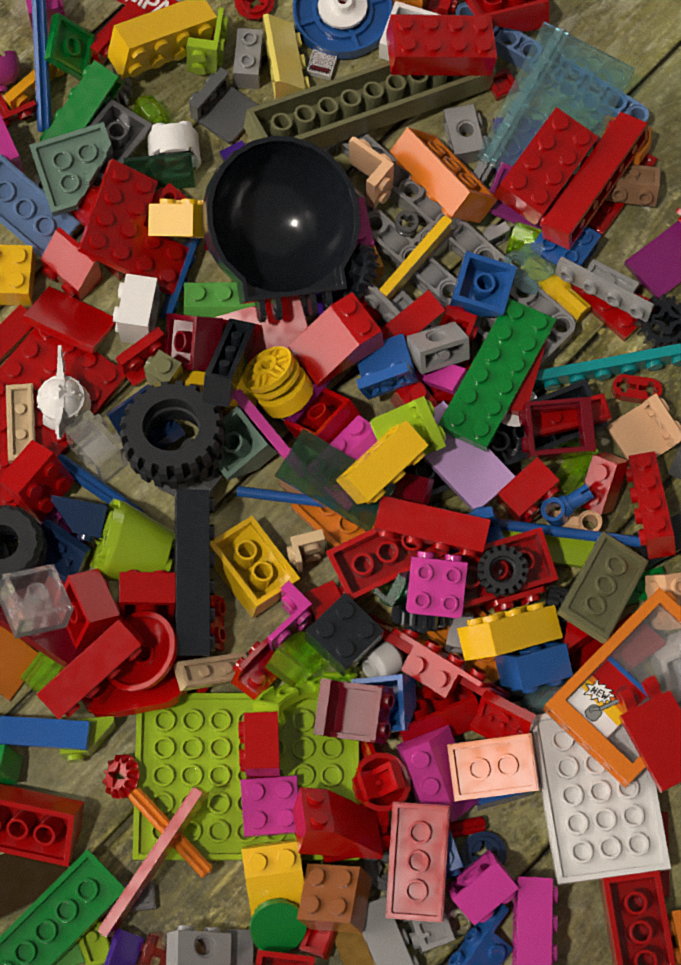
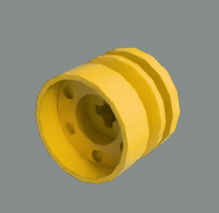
M282 346L266 349L256 355L248 363L243 373L245 386L258 399L265 412L273 418H285L293 415L308 403L313 394L314 385L311 378L299 366L298 361L293 357L290 350Z

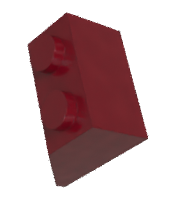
M167 313L164 353L181 362L183 369L206 371L224 332L223 318Z

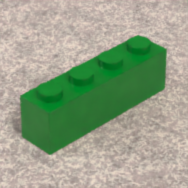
M94 60L92 64H89L82 73L83 78L77 86L71 89L64 107L57 110L54 122L50 128L42 133L40 141L89 127L108 101L116 98L125 81Z

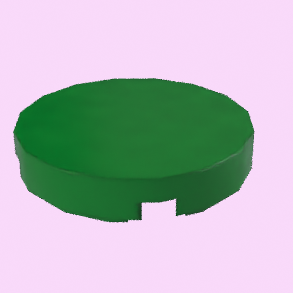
M269 899L260 904L254 910L255 913L252 915V918L250 917L249 931L251 939L263 951L286 953L297 947L303 940L306 932V926L297 920L299 906L288 902L287 899Z

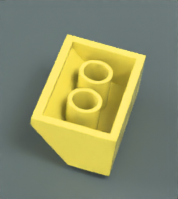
M263 14L264 41L275 99L310 88L308 76L303 77L302 70L306 69L304 54L299 55L298 50L299 47H302L300 32L295 33L294 23L270 14Z

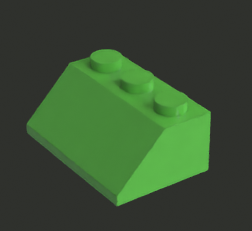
M236 282L184 283V315L217 317L255 306V302L240 304Z

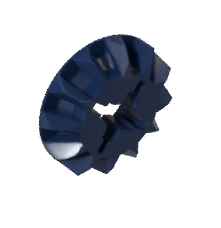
M486 831L477 832L469 836L464 842L461 855L466 864L465 868L479 858L472 856V854L480 852L482 843H484L486 851L490 849L493 853H496L495 856L503 865L505 864L506 848L503 841L497 835Z

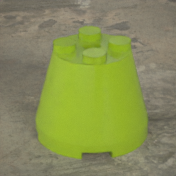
M113 498L106 510L105 515L108 518L104 520L101 538H96L90 567L98 568L102 577L108 581H119L120 572H127L132 569L141 572H154L156 570L169 572L172 559L168 557L170 550L175 548V533L130 504Z

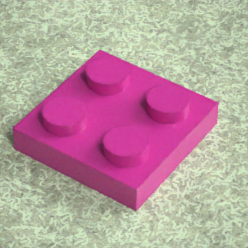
M297 776L240 780L244 838L296 834L293 808L298 795Z

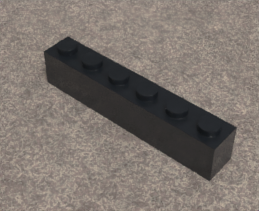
M176 489L174 493L175 633L178 643L176 658H206L210 656V651H215V634H210V623H215V607H210V596L215 595V580L210 579V568L215 566V553L210 552V541H214L215 528L214 524H209V513L214 514V497H209V490Z

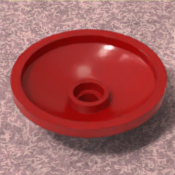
M150 611L133 613L124 618L145 640L140 646L143 651L131 662L126 658L119 665L122 670L109 680L114 686L126 692H141L158 684L168 674L176 658L178 643L173 626L161 615Z

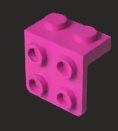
M418 551L417 556H411L406 605L409 613L450 618L462 616L468 565L466 561H462V556L445 554V559L434 558V553Z

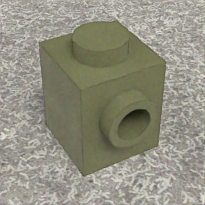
M161 350L155 356H150L144 366L146 381L150 385H154V387L161 386L160 382L169 381V384H175L184 375L182 363Z

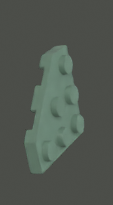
M104 122L29 145L53 217L79 208L110 154L112 145Z

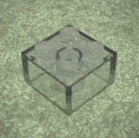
M88 409L66 427L64 432L70 449L99 480L106 484L124 469L128 462L121 437L117 433L112 435L106 429L108 426L106 421L99 414L94 416Z
M54 564L2 575L0 580V604L15 638L67 627L73 612V606Z

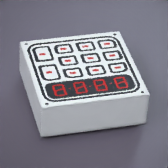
M313 49L306 75L331 81L337 56L327 55Z

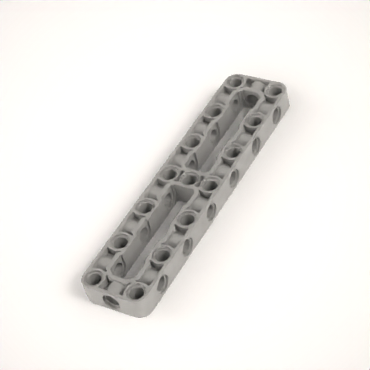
M367 133L355 137L359 140L364 139L371 145L373 150L379 154H386L394 163L393 188L391 189L390 199L402 210L414 212L418 217V221L425 226L413 239L399 235L395 230V223L377 207L373 209L366 204V197L354 187L357 198L364 197L370 227L376 225L381 228L377 231L371 230L377 252L397 269L438 221L446 215L441 211L443 207L439 203L428 198L426 189L414 183L410 178L411 174L395 163L396 159ZM350 139L321 149L330 155L333 152H342L349 158ZM360 171L363 175H365L367 178H369L368 175H366L365 173H363L362 171ZM411 192L416 194V196L408 197L405 194ZM459 218L451 219V227H453L451 232L408 280L422 293L430 288L445 308L447 304H450L451 298H447L443 294L447 292L453 293L457 280L436 261L447 250H452L462 260L466 251L514 265L473 227ZM517 268L508 298L556 319V324L548 337L539 370H542L571 341L576 324L574 318ZM525 292L529 297L521 298L517 293ZM498 316L476 318L474 325L479 328L474 340L480 346H482L489 334L482 331L481 328L484 326L492 328ZM563 326L567 331L562 333L557 331L555 327Z

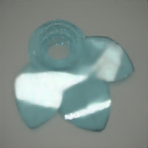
M531 242L524 244L519 251L508 253L503 260L504 263L511 264L513 261L519 262L520 268L516 269L514 282L519 290L527 294H537V281L546 280L555 272L550 263L541 258L544 246L539 243Z

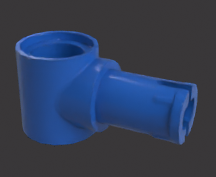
M585 483L567 496L563 494L558 498L550 497L546 499L541 505L542 516L550 525L562 526L567 522L569 516L574 513L575 509L591 499L593 500L594 496ZM561 507V513L557 517H549L550 509Z

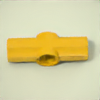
M535 256L528 258L520 268L526 276L574 318L575 324L580 322L590 310L591 306L572 290L570 282H565L556 276Z

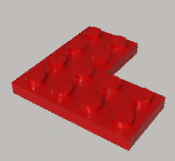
M111 159L107 164L77 251L124 274L157 278L159 290L172 295L175 292L189 248L168 237L148 236V228L143 226L158 181Z

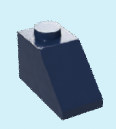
M56 495L50 496V501L71 532L78 534L77 539L93 542L94 537L101 538L107 509L106 505Z

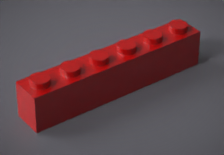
M620 111L615 120L612 119L608 123L605 134L602 138L599 137L596 140L591 154L583 158L580 169L576 175H571L564 192L556 196L551 210L545 212L540 221L542 238L568 250L572 248L648 139L647 122Z

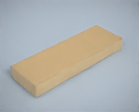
M33 383L6 385L9 464L16 459L31 440L36 442Z
M246 652L176 662L172 666L180 691L231 684L235 674L232 669L241 657L247 658Z

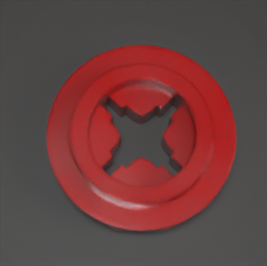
M234 0L239 16H244L247 21L250 19L259 21L260 18H263V14H269L274 8V0H258L259 5H256L253 9H251L250 2L254 0Z
M115 755L114 760L108 761V769L103 771L106 774V778L101 783L106 786L105 793L111 795L112 798L125 799L129 797L139 782L140 771L137 761L130 755ZM117 773L125 776V779L120 780L116 778Z

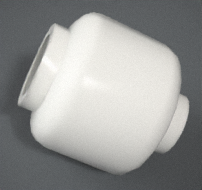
M381 642L363 658L362 669L368 678L396 675L401 672L403 667V653L394 645L388 642Z

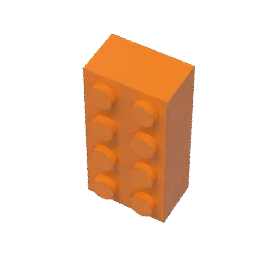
M407 127L389 151L396 158L395 163L402 169L407 170L411 174V180L417 185L423 186L427 191L426 195L428 198L439 203L443 207L441 211L451 219L459 218L466 223L469 221L480 223L498 200L436 135Z

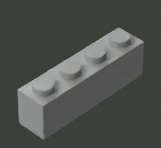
M386 897L368 903L362 935L374 964L419 965L415 955L410 957L406 946L410 942L404 928L399 930L395 919L385 918Z

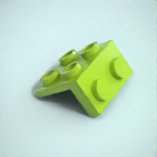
M219 7L214 41L188 37V72L196 75H211L217 72L218 66L223 67L224 45H226L228 37V16H224V8Z
M424 396L375 417L370 421V426L377 441L394 425L407 420L429 445L423 450L426 455L446 447L444 442L446 440L445 432L440 425L437 426L433 417L435 415L434 407L429 400L426 401Z

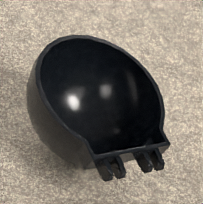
M269 136L253 140L232 152L216 169L206 187L202 204V231L207 248L218 267L232 281L237 283L240 304L255 302L257 319L262 323L266 322L267 319L265 301L271 300L272 314L277 321L282 320L283 317L281 299L306 296L308 312L311 316H315L318 312L316 294H321L325 311L333 304L332 292L347 289L344 268L356 247L360 230V207L354 186L342 166L329 153L315 144L292 136Z

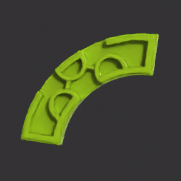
M323 672L322 676L308 678L306 674L286 679L285 684L276 688L271 686L263 691L253 701L252 709L254 712H278L279 716L290 705L306 698L319 696L321 678L351 683V679H358V674L348 673L343 677L338 672Z

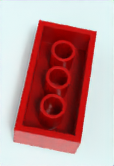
M390 15L386 38L391 75H492L497 60V52L491 16Z
M556 107L503 179L493 196L536 225L595 143L598 136Z
M373 528L327 550L326 554L345 593L354 602H357L410 576L411 556H417L418 551L434 553V558L444 557L449 552L434 550L433 545L422 543V546L406 543L405 538L395 537V540L379 537V533L375 532Z
M542 527L485 544L483 555L487 550L496 545L497 547L501 545H506V547L512 546L515 547L517 552L520 551L523 554L522 557L527 561L528 574L524 585L515 594L557 583L558 576ZM460 552L451 555H460ZM477 555L476 559L462 556V561L468 563L463 612L504 598L503 596L496 597L492 593H487L486 589L479 584L477 567L482 557L480 555ZM498 561L492 566V575L498 581H507L513 576V568L506 561Z
M660 870L607 877L599 880L612 965H676Z

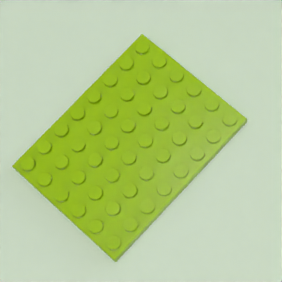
M183 693L179 698L180 701L169 708L136 714L135 760L140 771L139 782L136 788H141L170 821L193 787H201L209 793L182 833L207 861H243L241 850L243 846L296 839V834L244 838L240 780L246 779V773L240 772L239 749H244V744H240L238 721H244V713L254 712L252 709L254 700L245 693H186L185 695ZM319 696L300 700L287 707L278 716L280 777L297 776L298 792L300 787L328 789L359 804L352 790V778L359 763V741L313 734ZM134 805L132 860L144 861L161 834ZM172 848L164 861L185 860ZM301 854L302 861H323L322 855ZM351 858L341 861H359V858Z

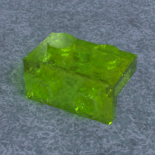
M593 454L565 458L555 474L560 480L561 491L558 493L560 496L563 494L567 496L584 485V479L587 476Z

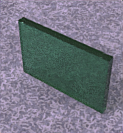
M191 152L124 158V165L158 181L155 191L161 187L165 188L169 183L176 189L195 187Z

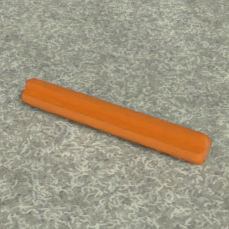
M136 788L129 795V800L162 834L170 820L141 788ZM181 834L173 848L200 877L207 876L212 871V865Z

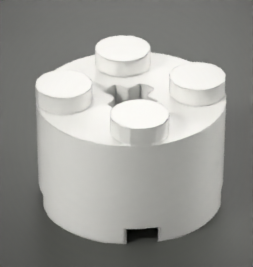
M191 122L156 123L151 127L152 131L147 137L150 168L154 173L157 170L161 172L162 177L180 178L191 174L190 170L196 167V170L200 167L199 138Z

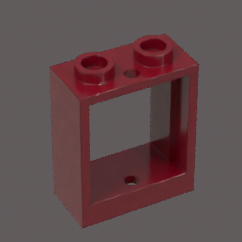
M591 397L525 402L522 407L523 410H519L520 426L525 428V437L521 439L522 451L527 453L528 460H534L537 457L539 459L592 455L596 451ZM577 409L580 447L536 450L532 413Z

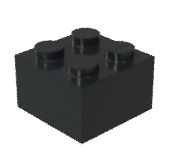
M344 593L306 629L304 639L341 676L345 677L382 641L385 631Z

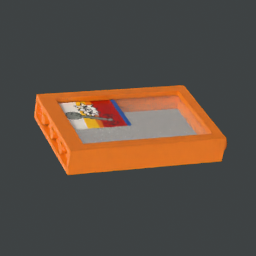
M660 587L564 684L543 708V711L625 789L646 766L619 719V716L625 713L616 696L619 692L630 688L637 706L649 701L650 699L641 683L644 682V679L654 675L660 685L662 694L670 690L681 709V607L677 604L678 601L672 593L663 591Z

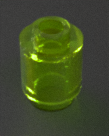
M143 95L135 101L133 108L135 114L153 125L156 123L169 124L167 113L154 96Z

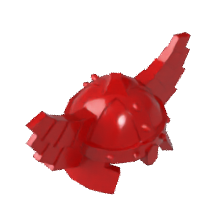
M360 741L364 759L358 763L355 775L352 778V790L355 799L364 808L375 811L379 834L384 836L387 833V826H389L388 811L392 810L393 802H404L407 799L411 789V777L406 765L398 757L389 753H377L373 743ZM398 760L406 787L385 798L365 801L357 774L373 770L389 761Z

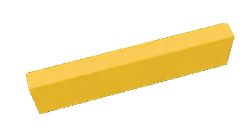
M443 216L379 289L389 301L392 300L451 232L452 220Z

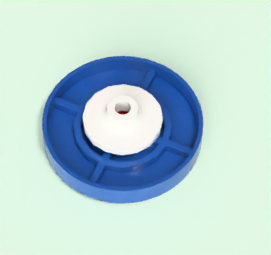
M293 0V22L296 32H300L301 40L311 50L315 49L327 55L337 56V59L357 58L379 46L393 9L392 0Z

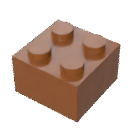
M307 863L297 920L310 930L363 933L372 877L361 867Z

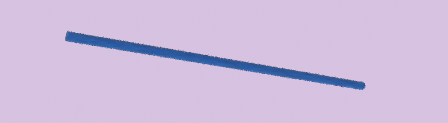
M238 486L237 497L342 510L329 499L322 496ZM361 503L352 511L377 514L379 504ZM498 519L501 530L523 533L542 527L545 536L596 542L602 533L600 531ZM605 532L625 546L641 548L639 536Z

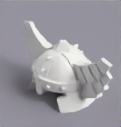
M58 345L57 376L46 380L39 388L37 408H40L43 413V424L55 430L57 439H62L64 431L77 428L87 419L91 409V400L89 393L84 386L80 385L79 381L66 376V363L64 362L62 345Z

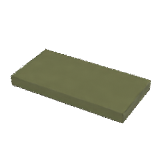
M603 531L597 538L556 614L604 644L612 633L649 561Z

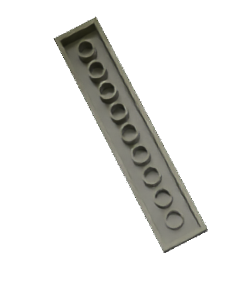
M387 61L249 108L246 111L244 129L251 141L269 136H292L311 142L319 148H324L350 139L353 136L367 133L489 90L495 77L496 69H493L491 76L391 75L390 63Z

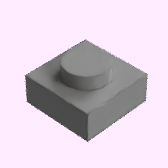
M506 222L500 225L493 224L484 231L483 237L494 247H497L509 241L511 229Z

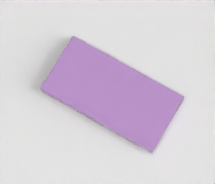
M444 401L434 408L435 415L433 417L437 426L448 407ZM445 433L446 440L444 442L446 447L425 455L423 459L471 510L488 505L515 475L489 448L485 452Z

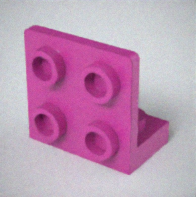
M287 581L281 587L282 608L290 617L268 637L269 649L272 652H276L278 649L283 651L292 642L291 637L297 631L302 633L312 623L310 620L312 618V603L290 581Z

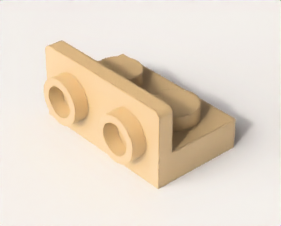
M320 529L290 537L291 546L286 547L288 563L296 570L298 576H303L302 560L313 562L320 559L322 555H325L323 530Z

